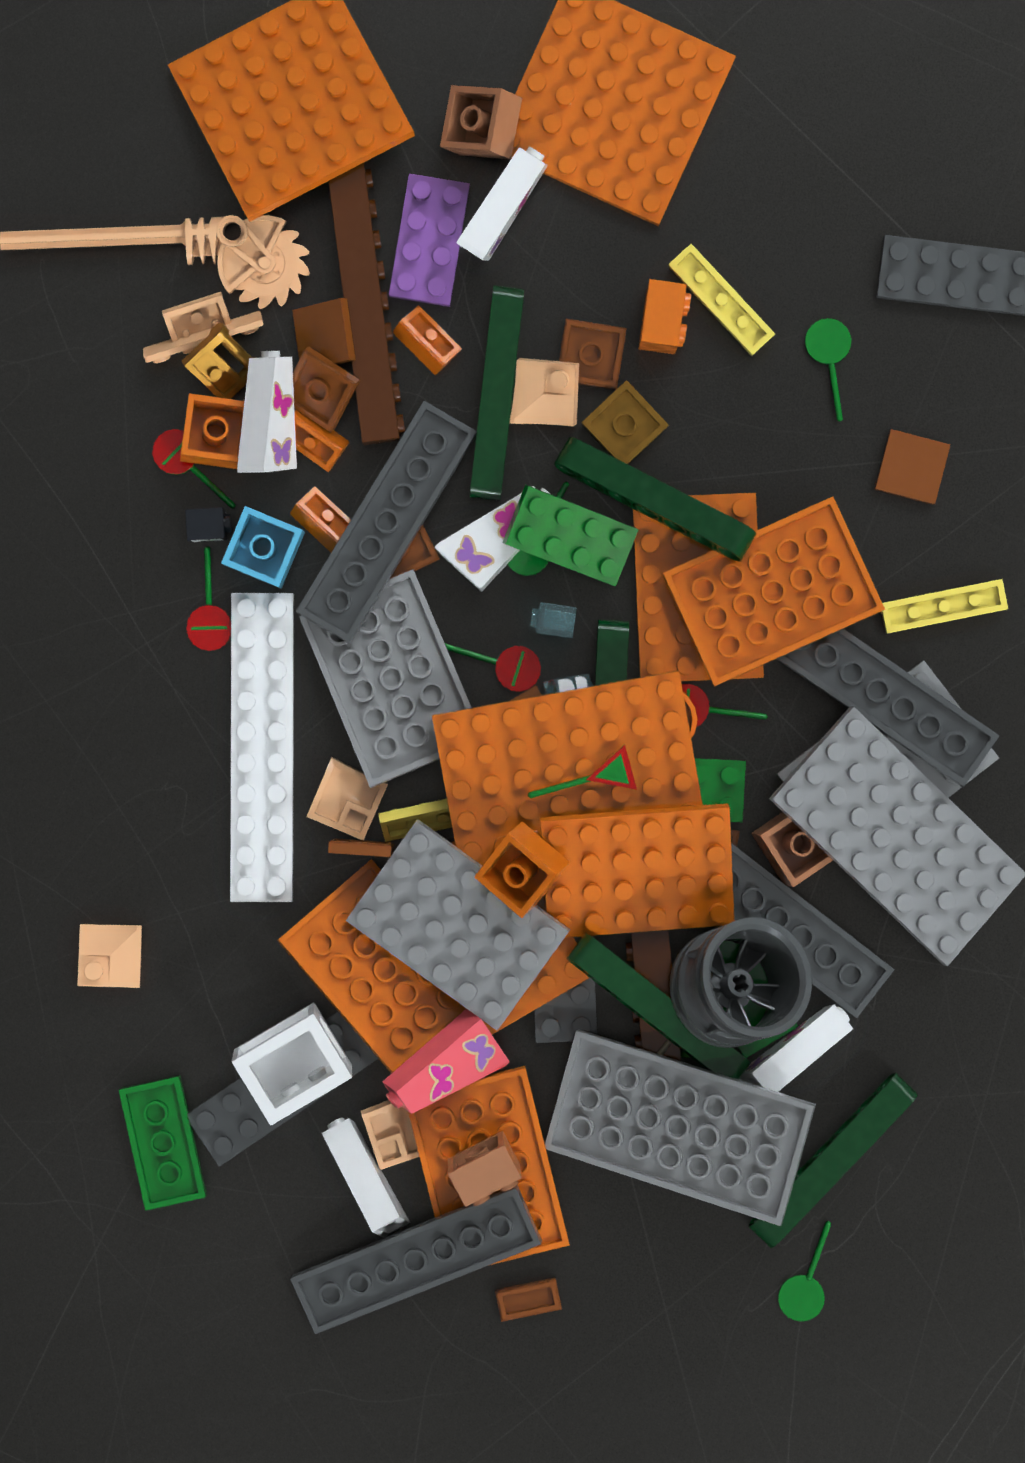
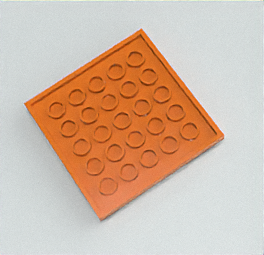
M291 0L168 64L249 222L415 136L414 130L343 0Z
M558 0L515 95L522 98L511 159L519 147L526 151L530 146L545 156L542 162L548 166L543 174L659 226L736 56L615 0Z

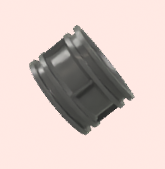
M757 917L735 920L696 936L680 950L673 963L670 975L672 1004L682 1024L699 1040L721 1048L743 1046L787 1031L804 1014L812 991L811 968L801 944L781 925L771 920ZM723 941H731L740 945L735 963L725 964L719 948ZM759 962L765 970L768 984H753L749 972ZM750 1000L766 1009L762 1019L755 1027L751 1026L743 1009Z

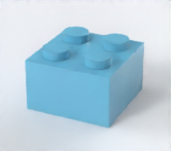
M245 506L221 564L282 589L305 531Z

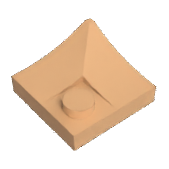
M528 358L517 359L510 423L575 426L577 424L579 363Z
M331 757L306 817L364 841L388 783L384 782L370 788L364 772Z
M80 924L77 986L140 988L142 925Z
M389 1100L361 1110V1115L380 1170L419 1157L407 1110L402 1106L399 1109L395 1108Z

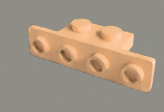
M221 292L162 310L171 339L144 347L143 356L146 363L151 361L153 363H161L170 359V355L179 352L189 354L209 335L211 329L219 323L224 324L229 329L230 336L238 333L242 335L254 333L260 326L264 325L261 312L256 311L230 319Z

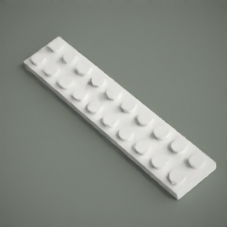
M231 593L230 902H293L294 593Z

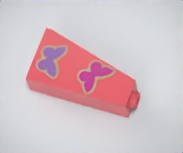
M466 1009L382 1082L389 1091L386 1097L397 1109L402 1106L412 1114L505 1067L510 1061L482 1019Z

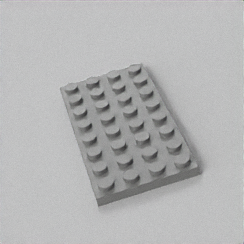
M850 706L769 798L944 966H948L1025 877V872L854 706Z
M578 1029L575 1032L547 1134L545 1148L781 1226L816 1104Z

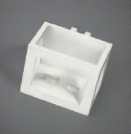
M314 1002L235 1048L232 1057V1064L270 1126L352 1078V1064Z

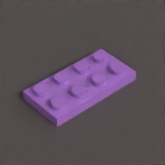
M409 173L389 297L450 307L460 245L456 242L463 232L470 183Z

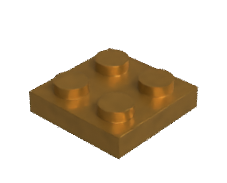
M627 380L581 422L612 457L626 464H629L669 426Z

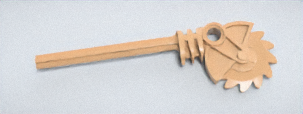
M229 215L225 217H211L210 223L205 224L204 218L200 217L198 224H193L191 218H185V221L180 225L0 232V250L181 243L186 246L188 265H193L194 257H201L202 264H205L206 256H212L213 262L216 264L218 256V272L227 292L231 294L235 290H244L239 297V301L249 302L259 298V309L267 307L275 297L278 304L283 306L287 301L289 288L296 294L301 293V282L298 274L310 275L308 267L299 258L307 256L309 251L304 246L293 243L298 238L299 232L294 230L282 231L287 221L270 215H262L251 222L248 219L242 220L238 216ZM229 224H238L241 228L239 238L228 240L225 237L226 227Z

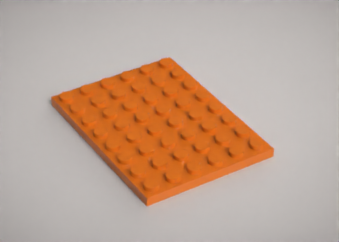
M679 670L432 715L455 845L482 866L506 835L522 821L541 837L540 817L703 805ZM625 744L637 790L591 781L534 798L528 797L529 792L591 775Z

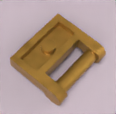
M219 323L182 360V363L216 397L231 399L247 383L249 358L257 357H251L229 335V329L224 324ZM220 343L243 365V369L239 373L214 350Z

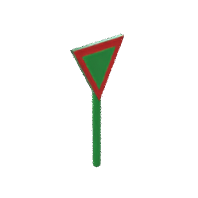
M625 744L591 775L529 792L528 797L534 798L591 781L637 790Z

